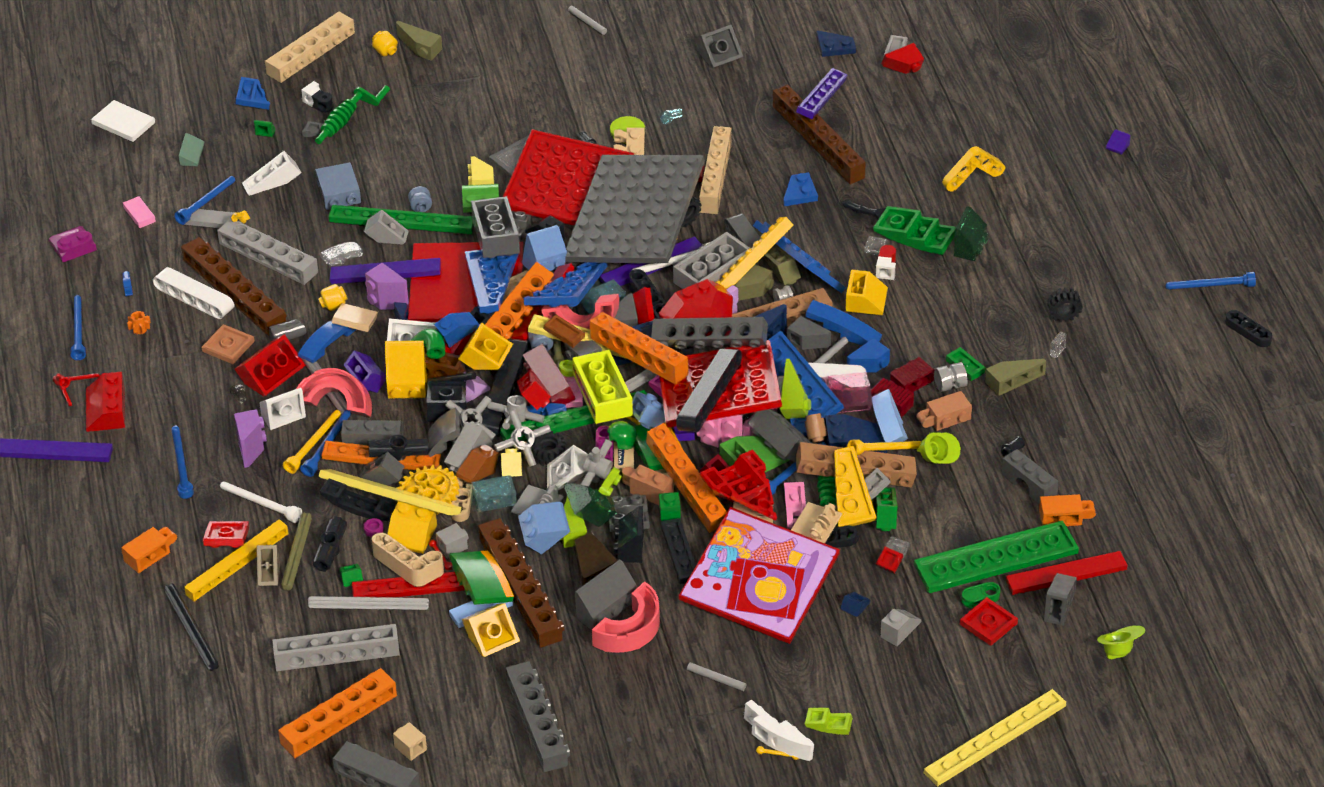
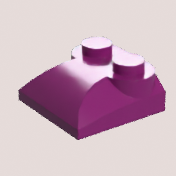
M83 226L75 227L49 238V242L62 262L97 250L92 234L86 231Z

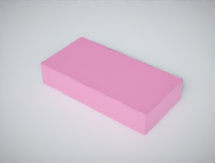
M140 197L123 202L124 209L139 228L156 222L155 216Z

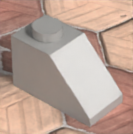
M382 209L367 220L364 230L369 237L378 243L402 245L406 242L409 232Z
M892 609L881 621V638L898 646L921 623V619L905 610Z

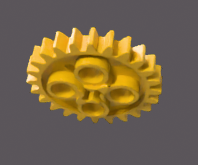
M434 465L430 469H427L426 466H424L423 470L416 468V473L410 471V476H403L404 481H399L400 487H396L397 489L452 504L451 501L457 500L456 495H459L458 489H460L457 476H454L453 471L449 472L448 468L442 469L441 465L437 469H435Z

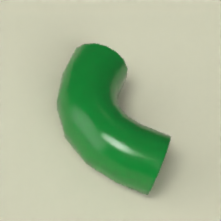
M423 329L411 339V341H424V348H426L427 356L430 358L438 359L445 355L444 338L436 329Z

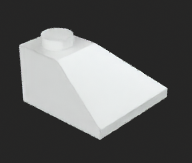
M302 388L260 402L261 416H263L270 430L306 417Z
M573 445L547 464V488L548 486L556 485L558 490L586 475L587 472L583 471V465L588 454Z

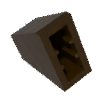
M592 532L575 540V555L582 586L618 561Z

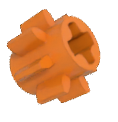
M136 311L131 314V317L128 316V330L133 329L134 334H143L147 329H150V316H145L144 312Z

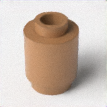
M821 413L805 416L806 421L804 422L808 440L812 439L813 443L824 441L827 432Z

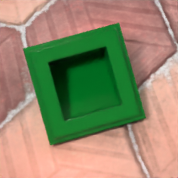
M254 120L255 135L273 137L275 127L272 122Z
M359 564L339 568L344 587L352 586V582L363 581Z

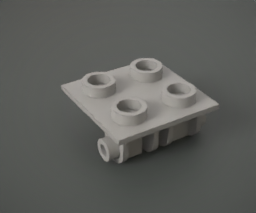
M528 485L511 512L520 515L531 505L561 502L564 496L558 494V487L556 485L548 486L547 490Z

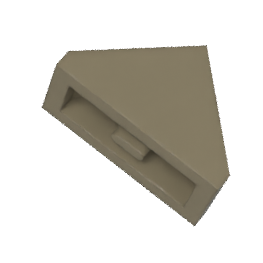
M257 545L258 586L278 585L280 571L278 546Z

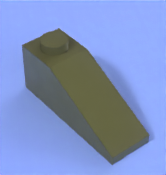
M401 21L396 22L397 36L417 56L432 61L442 50V38L440 35Z
M778 245L771 247L763 256L782 284L791 285L801 278L795 259Z
M1046 360L1004 361L992 365L986 369L985 383L1000 396L1045 375Z

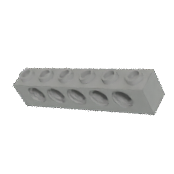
M230 219L217 230L219 244L305 285L318 273L316 258L242 222H232Z
M396 624L272 640L276 671L400 655Z

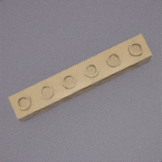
M337 12L265 60L267 75L282 83L355 33L353 19L341 12Z
M714 126L700 192V203L702 204L700 213L718 214L731 149L730 127Z

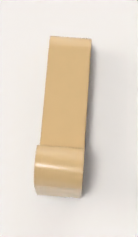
M377 533L372 536L373 556L410 584L423 586L443 575L444 566L441 552L430 551L418 557L386 533Z

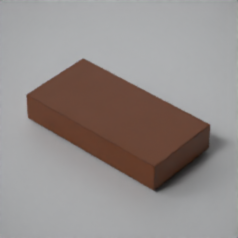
M556 314L544 324L545 331L572 348L585 338V332Z

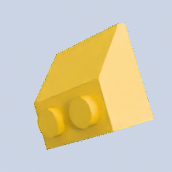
M481 323L458 359L474 370H498L513 344Z
M398 501L391 515L388 535L410 551L424 554L437 527L436 511Z
M505 603L493 605L462 619L469 639L482 657L520 641Z

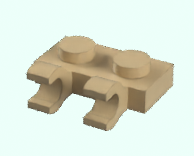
M627 128V132L619 129L614 130V142H626V147L616 144L614 149L632 152L634 155H644L645 128Z

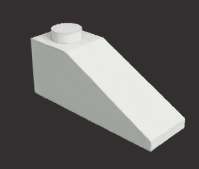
M283 151L242 182L250 196L287 184L296 178L301 171L296 162Z

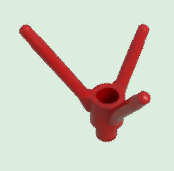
M58 373L53 377V382L61 389L68 405L72 406L66 391L70 382L99 377V374L65 377Z

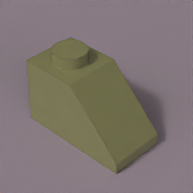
M754 265L735 285L738 288V301L764 296L774 284L772 271Z

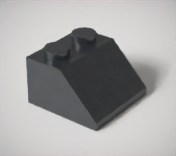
M428 381L427 422H435L450 409L445 405L449 400L463 410H466V381Z
M638 506L619 519V527H615V539H618V542H614V554H618V560L626 563H642L644 539L643 506Z

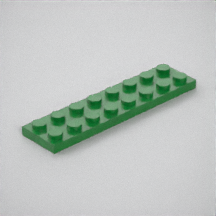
M1062 520L914 560V567L928 593H933L1078 554L1079 547Z

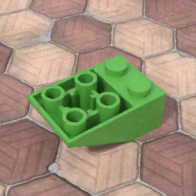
M737 436L719 444L720 456L729 466L735 463L739 455L752 449L765 463V472L790 461V459L783 460L776 454L778 450L767 446L764 443L766 439L763 437Z

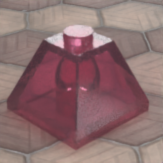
M866 372L828 376L830 390L845 407L838 413L867 411L871 409L873 405L871 388Z

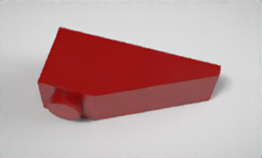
M532 369L517 381L521 395L536 410L540 407L544 408L550 402L551 395Z

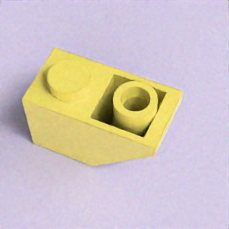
M471 157V164H468V175H472L468 176L469 185L494 184L493 167L476 157Z
M517 448L505 449V453H501L502 477L522 476L521 452H517Z

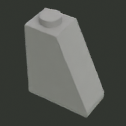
M466 422L460 432V436H458L444 461L450 472L453 471L456 475V472L473 449L482 445L492 447L493 442L482 428Z

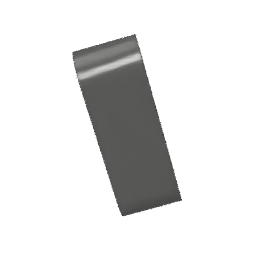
M741 213L724 219L726 231L748 247L752 248L753 243L761 239L744 214Z

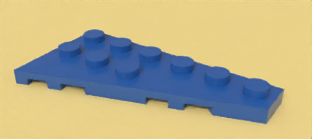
M757 220L753 226L761 233H767L771 225L766 221L762 224ZM782 236L775 243L839 292L843 293L846 289L844 285L829 275L830 270L812 258L808 253L800 250L797 245L791 243L792 241L785 236Z
M481 250L465 251V258L480 313L489 314L499 311L519 253L510 256L502 255L494 258H483Z
M584 262L577 267L576 271L567 272L564 279L559 277L545 285L544 290L533 292V297L526 296L523 298L524 305H549V307H557L559 305L577 306L607 268V263Z
M782 331L768 339L771 343L777 377L784 376L786 359H790L794 365L805 392L811 400V410H808V415L821 413V417L824 418L825 422V415H836L845 408ZM791 418V424L806 437L807 432L804 422L806 418Z

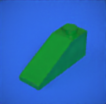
M885 487L875 497L876 528H880L882 531L896 529L898 506L895 488Z

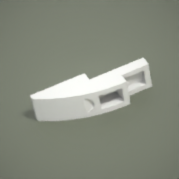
M753 700L745 703L744 719L752 725V735L777 751L807 761L813 759L814 744L809 738H806L799 732L795 726H792L786 720L779 724L775 718H772Z

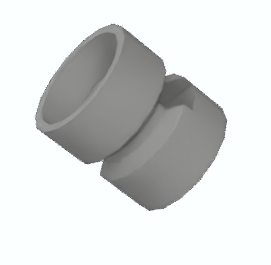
M962 362L951 364L949 368L942 366L934 369L935 383L940 392L951 390L952 386L954 388L967 386V373Z

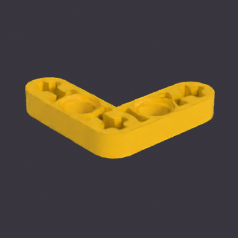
M977 146L972 147L944 177L942 184L951 192L959 188L976 167L996 177L1005 171V165L998 158Z

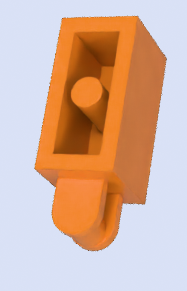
M1080 494L1040 496L1039 512L1042 526L1062 520L1066 526H1080L1083 519H1090L1096 515L1094 502L1091 500L1081 501Z
M152 527L121 547L123 559L137 573H140L170 553L169 546L176 541L177 535L168 527H164L159 531Z

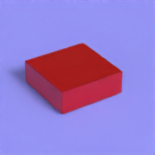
M884 547L876 565L895 574L904 556L902 553Z

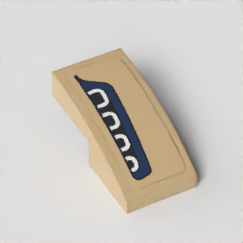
M614 442V467L621 470V472L625 467L634 468V446L632 449L623 450L617 447V442Z

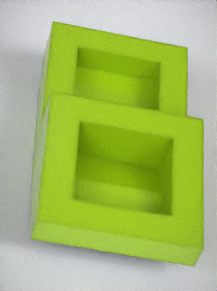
M809 708L805 726L821 732L849 735L853 718L851 713H830L829 708Z

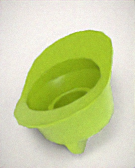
M929 433L921 442L917 452H920L923 459L928 462L949 464L954 463L959 458L961 448L957 438L950 433Z
M1128 626L1115 632L1101 635L1097 641L1103 644L1108 659L1120 658L1131 652L1134 639L1142 636L1145 633V628L1142 626Z

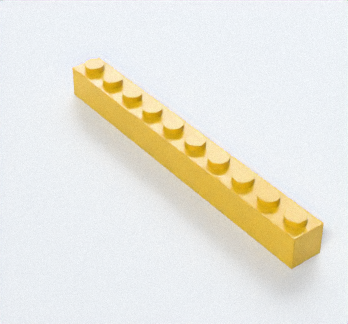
M779 217L776 220L777 223L771 225L768 228L769 231L763 233L761 239L754 242L753 247L746 250V254L741 256L737 260L738 262L733 264L729 268L730 270L725 272L722 278L715 283L724 286L726 290L730 286L735 285L793 226L787 217Z
M281 520L274 522L261 533L244 543V546L236 549L219 563H216L202 575L188 583L184 587L186 596L192 601L199 599L256 558L257 545H274L288 535V526Z

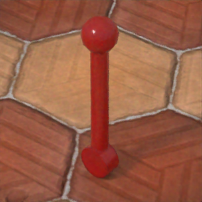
M430 540L429 546L433 547L435 551L441 552L436 545L437 542ZM443 556L444 568L449 571L452 569V563L447 562Z

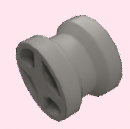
M788 285L784 286L783 289H773L775 302L793 297V292Z

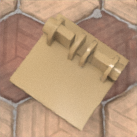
M808 502L791 531L825 543L841 518L842 513L835 511V506L832 503L822 507Z

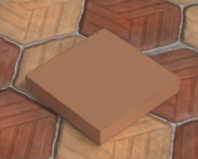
M223 324L202 346V352L234 364L254 343V336Z

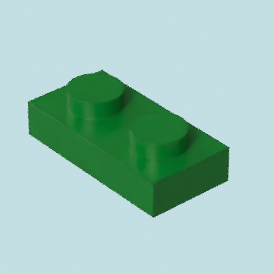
M961 347L946 355V361L950 365L963 363L967 379L970 381L985 374L986 367Z

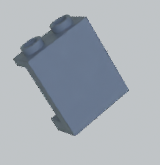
M350 162L315 169L317 185L321 188L326 210L331 209L332 205L348 206L361 203L360 189Z

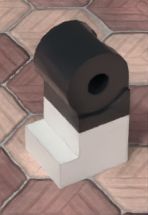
M315 81L302 89V100L304 103L323 113L330 112L333 109L332 95L319 89V84Z

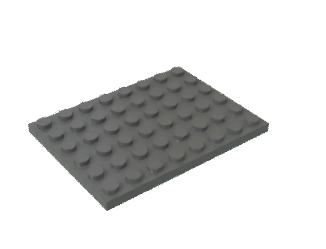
M602 155L566 247L565 262L668 264L704 165V156Z

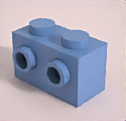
M637 391L633 397V415L641 422L640 424L645 428L651 429V427L655 428L664 423L663 404L657 401L658 398L650 393L645 395Z

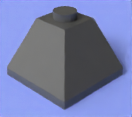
M732 25L694 38L700 55L712 68L743 57Z

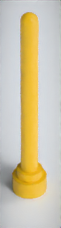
M335 410L295 456L288 457L283 462V467L287 472L294 474L300 468V461L340 417L341 412L339 410Z
M857 439L850 440L847 447L854 446L856 454L861 455L864 451L920 448L921 441L863 443Z

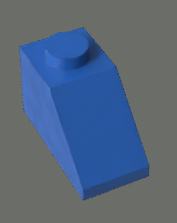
M470 312L449 313L434 324L449 348L480 326Z
M873 338L847 356V365H859L864 367L866 372H878L889 364L890 349Z

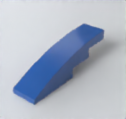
M812 300L806 311L807 318L823 322V328L841 333L840 339L846 337L849 342L864 345L873 338L878 342L882 338V334L866 323L818 301Z

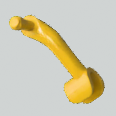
M246 211L235 212L231 216V220L236 222L239 219L240 222L245 224L246 220L250 219V216Z

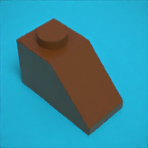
M482 445L473 449L456 472V476L472 484L494 474L499 453L488 445Z

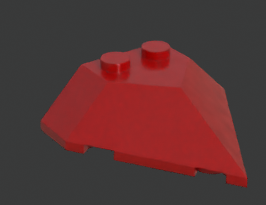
M705 279L675 292L659 312V316L662 319L732 317L733 296L724 286ZM713 331L708 332L706 336H710ZM731 331L726 332L724 336H728Z
M753 449L739 455L732 466L721 471L711 467L700 472V477L716 496L736 502L770 519L777 520L776 512L773 511L772 507L774 501L769 479L765 475L766 465Z

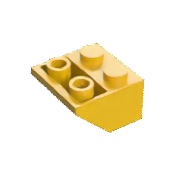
M851 270L846 293V311L883 315L888 287L871 272Z

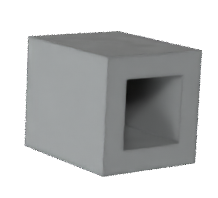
M457 523L436 532L437 547L446 558H449L450 553H459L468 549V534Z

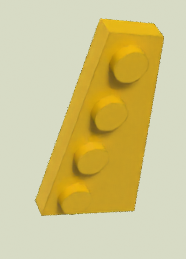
M854 446L835 450L837 511L842 513L837 526H856L876 521L877 517Z

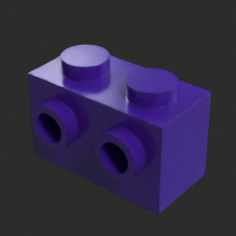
M354 350L344 363L349 373L357 378L366 387L367 391L370 390L377 393L386 381V375L369 355Z

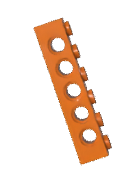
M535 262L501 304L499 311H496L485 325L509 340L513 334L511 331L514 328L518 329L523 322V316L527 317L533 310L532 305H524L522 297H533V292L544 290V286L552 282L554 274L538 262Z
M604 312L590 320V336L592 340L674 384L688 376L687 356Z
M665 423L647 431V445L668 475L673 478L675 485L710 533L718 529L727 511L700 477V473Z
M381 668L370 673L367 677L357 683H353L349 688L335 694L306 714H302L293 722L284 725L278 730L280 744L294 758H297L397 696L396 682Z

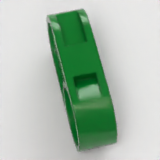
M986 582L968 587L962 592V604L967 608H974L986 597L996 602L1000 598V586L994 582ZM993 590L996 593L993 595H988L986 591Z

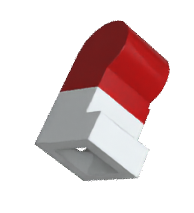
M884 245L880 248L876 265V278L894 280L896 268V248L894 246Z

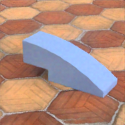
M887 389L871 397L875 415L885 442H903L907 440L908 437L902 425L903 421L890 390Z

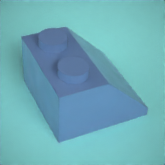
M557 225L526 235L522 264L528 270L531 269L535 262H538L549 271L557 269L558 266L565 265L567 250Z
M562 502L531 505L518 516L525 545L540 554H543L570 532Z

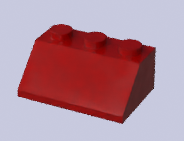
M284 334L272 340L237 366L235 371L246 386L264 397L306 365L298 357L297 351Z
M122 372L102 373L86 388L87 432L125 428V387Z

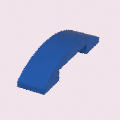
M331 320L312 334L299 351L298 357L314 363L325 355V348L341 335L348 337L357 329L333 324Z

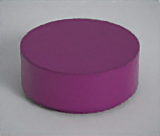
M372 518L364 523V533L368 537L384 532L383 522L380 519Z

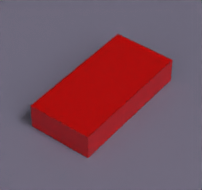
M644 287L633 294L638 325L655 319L651 290Z

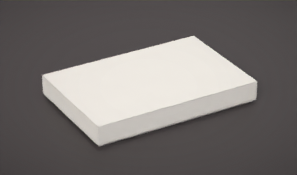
M115 100L91 119L92 124L132 142L155 123L154 117Z

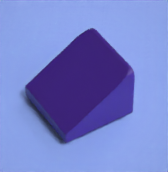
M1115 129L1106 145V149L1122 155L1130 145V135Z

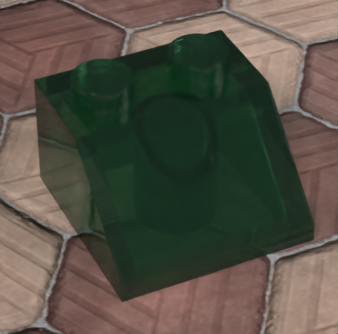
M969 206L966 207L955 229L954 256L975 261L977 256L982 254L983 244L987 243L989 233H987V224Z
M567 482L563 484L574 514L601 527L617 514L614 507L615 503L610 496H605L598 490L586 485Z

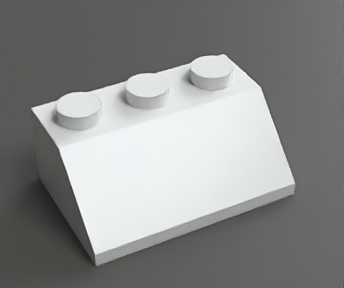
M389 319L387 341H411L423 329H436L435 323Z

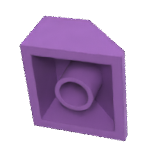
M383 263L365 273L367 300L371 305H375L380 310H394V302L407 303L409 308L407 280Z
M257 409L234 414L244 468L249 467L264 451L263 442L267 441L265 430H261V428H265L263 416L259 417Z

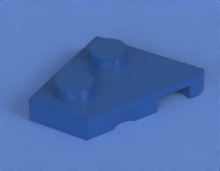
M241 77L236 104L269 110L270 102L265 98V92L261 88L260 81L258 79Z
M809 172L791 175L784 196V206L818 201V194Z

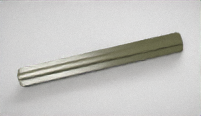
M304 512L300 516L281 583L283 590H291L312 520L310 513Z

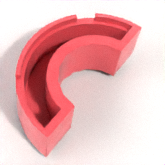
M619 294L600 296L595 303V312L589 315L576 314L567 305H559L557 307L544 305L541 311L544 317L552 318L556 314L573 325L590 329V320L601 312L615 318L619 308Z
M336 368L317 370L309 377L304 378L296 388H302L304 404L317 406L320 399L327 393L342 392L347 401L348 411L353 414L371 417L372 402L366 387L357 378L344 370Z
M643 582L632 592V610L635 614L621 621L605 617L592 629L593 646L604 652L620 653L640 649L649 643L656 635L660 625L659 601L655 590L649 584Z

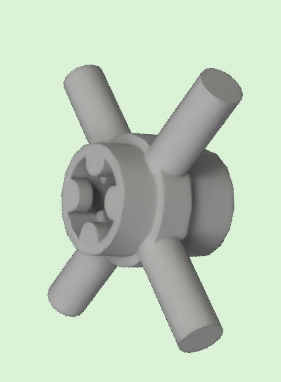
M510 396L507 400V406L495 402H490L487 406L488 409L504 413L506 417L502 424L504 429H509L513 425L509 412L515 409L521 422H525V419L540 423L544 421V415L527 410L526 404L528 401L523 396Z
M485 396L475 409L463 410L451 400L445 405L450 410L456 407L459 411L460 432L466 424L467 417H472L477 421L476 423L473 421L470 423L482 428L491 441L496 436L495 433L482 424L481 413L491 402L489 397Z
M516 409L510 411L509 414L515 430L512 432L510 439L494 444L495 450L498 452L514 446L517 449L523 450L529 467L536 465L530 447L533 445L536 437L551 432L550 426L545 425L531 430L528 427L522 426ZM522 432L525 434L524 436L527 439L526 443L524 441L518 440V437H521Z
M605 440L601 449L594 447L592 453L588 454L583 465V471H586L587 474L580 485V489L583 491L587 490L591 481L598 483L600 478L606 479L609 475L613 462L606 459L605 456L612 445L610 440Z

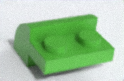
M498 184L462 185L463 213L472 212L471 201L498 198Z

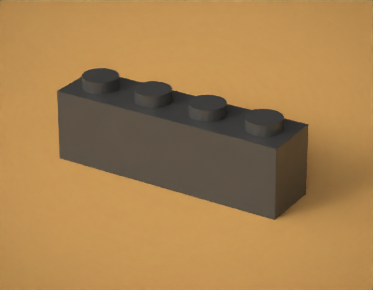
M346 741L333 758L334 771L367 787H420L419 773L414 769L402 766L394 760L386 759L376 752H370L360 745Z

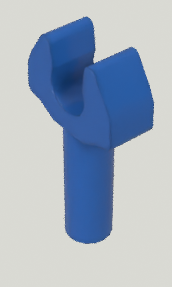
M125 271L123 272L125 296H132L130 273Z

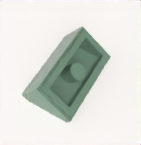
M185 133L179 153L180 165L198 166L204 146L203 140Z

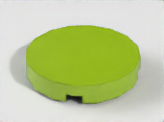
M620 117L611 123L610 134L614 139V130L619 129L627 132V128H645L644 122L636 117Z

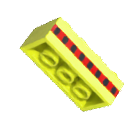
M610 350L573 357V376L596 424L633 416L632 396Z

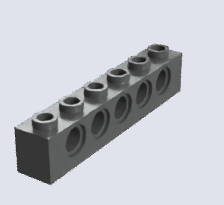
M764 317L653 319L651 338L668 347L684 349L687 346L704 348L705 346L740 348L744 345L757 348L760 345H766L768 323ZM713 331L710 336H706L708 332ZM731 331L728 336H724L726 332ZM745 331H749L747 335L743 336ZM676 332L674 336L669 337L671 333ZM690 332H694L692 336L688 337Z
M530 661L506 667L508 686L543 772L568 766L570 750L568 745L563 743L564 736L562 730L557 729V718L555 714L550 712L551 704L549 699L544 697L545 690L543 684L538 683L539 677L536 668L532 669Z

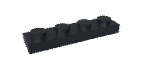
M681 519L661 521V529L679 583L684 584L688 581L696 564Z

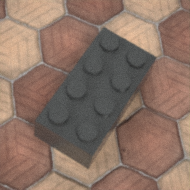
M507 196L471 201L472 220L483 258H494L502 255L510 256L520 253L519 234Z

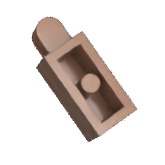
M962 391L927 402L926 409L920 411L916 417L924 428L934 426L936 431L970 420L972 405Z
M639 465L636 469L632 467L622 469V481L630 486L631 494L646 495V500L659 505V494L674 493V480L671 477L643 465Z

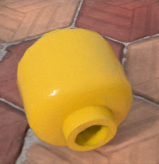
M379 31L372 38V47L380 55L391 56L397 51V39L388 31Z
M333 284L321 290L322 297L319 298V301L323 308L327 307L329 311H334L342 303L346 304L345 300L348 298L342 286L339 287L337 284Z

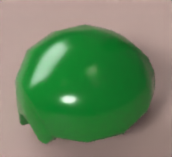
M625 421L613 422L607 430L609 440H615L619 449L629 450L633 448L637 432L630 423Z

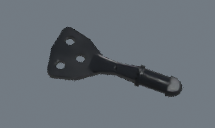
M844 200L842 203L845 208L854 210L857 213L875 216L878 220L886 209H869L850 200Z

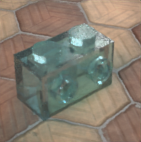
M614 279L588 291L582 299L583 308L589 314L595 312V303L600 296L619 294L620 302L626 297V292Z
M511 475L472 482L473 497L478 512L514 506L517 503L516 491Z

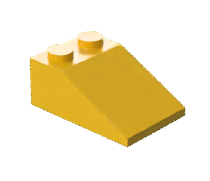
M385 341L388 398H426L427 373L424 341Z

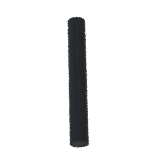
M469 372L428 378L427 384L428 381L474 380L476 379V373Z

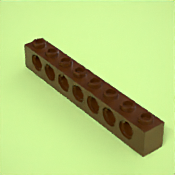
M788 84L773 90V107L850 185L865 179L866 162L818 114L813 119L797 113L798 106L804 100Z
M198 237L181 246L183 260L217 291L230 297L234 302V306L265 334L270 336V326L286 322L287 315L285 310L279 308L261 289L254 286L250 279L245 278L240 270H236L218 251L211 248L208 242Z
M501 518L478 525L479 539L485 550L490 552L501 567L514 595L513 601L539 648L562 641L564 625L561 620L557 619L555 608L549 605L547 594L541 591L539 580L533 577L531 566L525 563V556L522 551L519 552L516 539L511 538L508 525H504Z

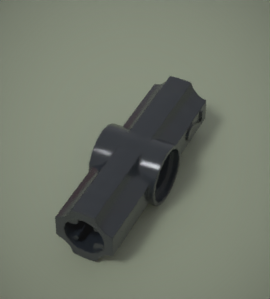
M394 435L390 440H369V457H380L389 452L395 459L401 461L407 456L428 455V439H407L403 435Z
M335 516L333 519H330L326 531L320 537L321 543L313 561V566L319 571L326 572V570L330 569L335 556L340 552L339 545L347 528V521H344L341 517Z

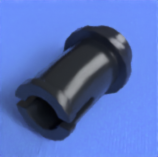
M584 131L577 135V139L580 141L597 144L596 140L590 138Z
M1017 436L1010 443L1002 445V456L1005 457L1014 450L1023 448L1025 446L1024 440Z

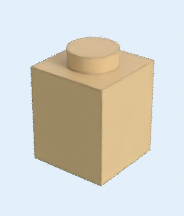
M410 722L393 733L395 748L410 761L427 750L426 736Z

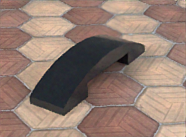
M330 478L320 491V494L334 505L368 519L390 520L397 505L396 502L382 498L379 502L347 490L346 484Z

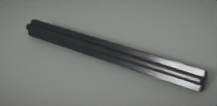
M175 584L166 585L165 592L208 670L213 671L219 667L218 661Z

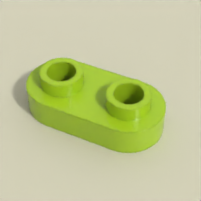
M613 467L598 490L596 497L601 500L610 497L614 490L612 485L617 486L622 478V475H620L621 470Z

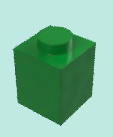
M679 492L659 494L661 521L681 519Z

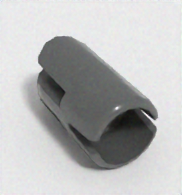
M299 319L269 327L271 340L284 334L288 340H291L306 333V328Z

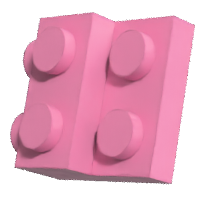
M735 415L705 421L697 432V436L701 437L702 443L719 447V444L727 440L742 436V416Z

